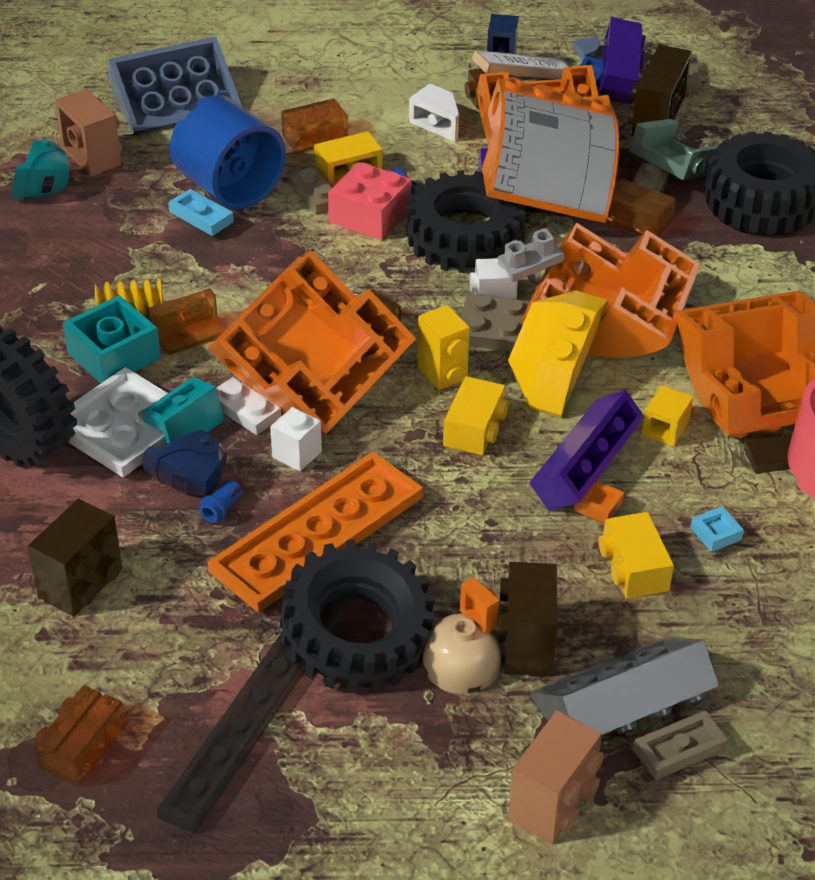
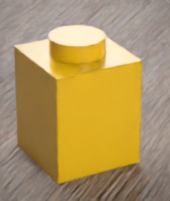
M661 385L645 409L641 435L674 447L690 421L694 396Z

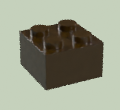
M79 498L27 546L38 598L73 617L84 606L89 605L95 599L96 594L109 581L116 579L122 569L115 516Z
M509 562L508 578H500V601H504L506 604H500L498 616L499 632H505V634H498L501 657L505 658L504 674L552 676L558 626L557 564Z

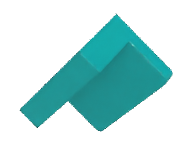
M191 377L141 411L145 424L163 431L166 444L194 431L203 430L208 433L224 421L216 386L195 377Z

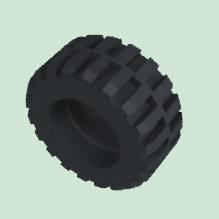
M748 132L746 135L738 134L730 140L726 139L711 154L705 187V200L713 215L718 216V219L725 225L730 224L735 230L748 231V234L752 235L761 233L765 234V236H774L777 233H781V235L790 234L793 230L798 231L812 222L815 218V150L811 146L806 147L803 141L790 139L788 135L784 134L774 135L772 134L773 132H764L763 134Z

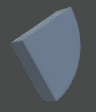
M596 36L573 41V50L582 60L586 56L595 58V55L600 50V39Z

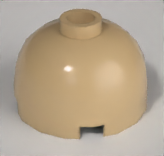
M463 613L451 614L440 619L429 631L422 654L423 667L428 672L429 680L442 690L457 694H467L469 688H476L480 685L481 690L489 687L497 679L502 664L501 647L497 633L492 630L484 634Z

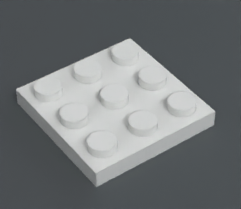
M124 367L74 402L76 409L71 412V415L77 418V425L73 427L76 433L68 442L124 478L143 463L145 450L149 446L159 450L167 445L163 431L145 424L141 411L168 393Z

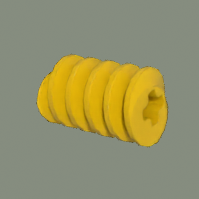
M157 278L155 288H152L148 279H144L141 289H139L135 280H131L128 290L125 289L122 281H118L115 291L112 290L109 282H105L103 291L99 292L95 283L96 306L120 295L145 318L148 311H150L154 320H158L161 310L164 311L161 278Z

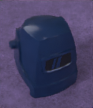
M198 430L177 438L159 450L149 446L145 450L142 464L146 473L159 482L163 481L185 494L205 497L220 482L227 460V453L216 437L203 430Z

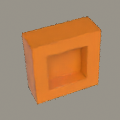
M596 480L583 499L575 504L574 511L605 524V519L612 518L622 505L625 492Z
M474 576L461 583L460 612L471 619L484 634L498 627L500 600L495 592L488 587L486 588Z

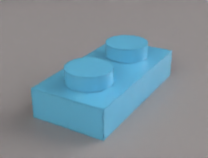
M192 189L185 191L168 202L170 213L211 236L234 223L232 211Z

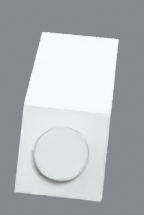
M428 84L409 98V122L454 142L457 141L459 113L453 93L433 84Z

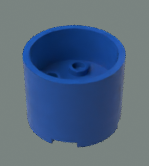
M212 95L200 99L196 102L197 107L186 116L184 121L179 119L175 125L170 140L171 161L175 163L182 175L223 206L230 209H244L255 205L271 192L283 172L286 161V147L282 136L274 128L229 97Z

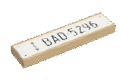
M475 50L472 56L473 62L485 73L509 72L511 76L561 79L564 67H569L559 58Z

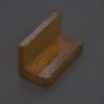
M211 288L150 307L151 323L158 328L159 343L168 355L214 341L227 329L217 315L216 295Z

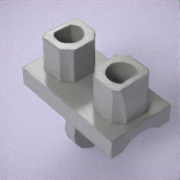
M543 228L534 232L532 236L533 242L524 245L521 241L517 240L505 244V254L497 257L498 264L506 270L513 282L528 277L532 283H537L541 280V270L564 261V253L555 244L554 237L547 229Z

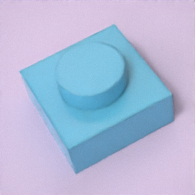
M723 506L693 517L690 529L710 552L741 541L744 529Z

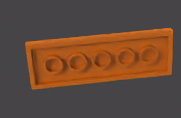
M372 451L207 561L208 572L259 613L284 596L286 582L291 580L292 569L296 564L304 567L305 556L313 551L320 557L323 554L324 545L333 543L336 550L345 548L346 541L355 540V545L421 500L423 498V487Z

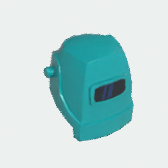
M48 139L34 140L25 164H19L16 167L10 199L41 197L64 190L69 181V164L66 152L59 148L58 144Z

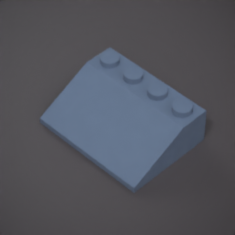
M217 37L108 59L107 77L115 100L134 135L175 126L179 119L184 121L186 116L197 107V101L208 96L223 95L241 105Z

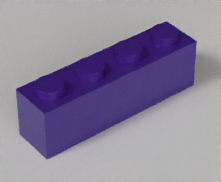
M616 17L610 18L604 38L599 96L609 95V100L632 104L631 93L635 82L639 83V76L642 68H644L642 62L645 54L643 47L646 35H642L641 23Z
M626 389L595 400L529 482L549 511L579 503L645 418Z

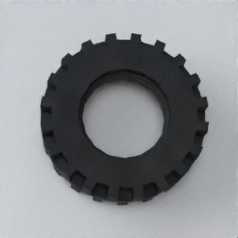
M464 170L457 171L455 176H449L446 172L440 173V179L434 180L431 177L425 179V187L417 185L414 188V195L410 194L408 197L409 247H414V254L417 257L425 255V263L430 266L437 262L441 264V270L447 271L449 267L458 268V273H466V268H475L476 259L497 258L505 254V244L514 240L523 242L525 205L487 197L482 172L475 171L474 175H465ZM454 213H472L483 215L490 219L480 223L461 224L451 222L443 218V216Z
M0 326V455L5 461L12 458L15 466L21 467L25 464L27 468H30L66 444L75 435L76 432L73 427L77 425V418L71 415V412L76 408L74 402L69 401L66 397V393L69 392L67 385L61 384L56 377V374L59 373L56 367H49L45 362V354L40 349L37 351L30 347V340L25 336L18 339L15 330L9 328L4 331L2 326Z
M355 540L346 541L345 548L336 550L333 543L324 545L322 556L319 557L311 551L305 556L304 567L296 564L292 569L291 580L286 582L279 628H283L281 641L283 647L291 646L289 658L294 665L301 661L306 663L304 674L310 679L319 673L326 677L325 686L331 689L334 688L337 681L348 684V692L357 693L360 684H369L371 692L380 691L383 680L388 679L395 686L401 682L404 670L410 675L416 670L419 658L422 659L429 631L432 629L435 612L432 611L435 597L434 593L426 594L429 585L426 576L418 578L414 576L417 565L411 560L403 565L397 561L399 552L390 549L386 555L376 551L377 543L369 542L367 549L356 548ZM343 598L363 599L376 604L388 615L392 623V629L381 640L371 643H351L334 636L326 629L320 620V612L323 607L332 601Z

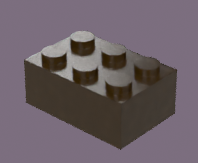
M659 44L654 55H649L646 69L642 68L639 83H634L631 93V100H635V106L631 108L628 124L632 125V137L637 123L665 119L676 120L686 97L692 51Z

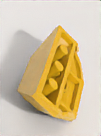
M575 290L532 302L508 359L529 408L562 418L608 304L607 299Z

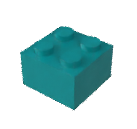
M120 295L63 322L67 353L100 384L124 367L136 372L161 359L158 328Z

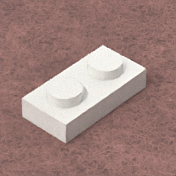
M234 377L216 388L223 414L255 435L263 432L281 417V408Z

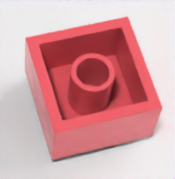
M358 162L328 192L329 223L383 240L407 214L412 179L395 172L373 167L367 163Z

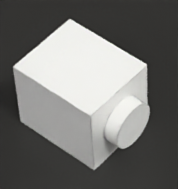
M497 258L476 259L475 272L469 275L471 292L492 297L517 299L518 280L513 282L510 279L506 270L499 266Z
M291 407L270 426L272 458L301 472L322 452L320 420Z

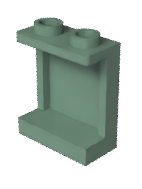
M672 119L637 123L628 151L682 180L707 176L711 154L719 145L692 149L674 140L679 123Z

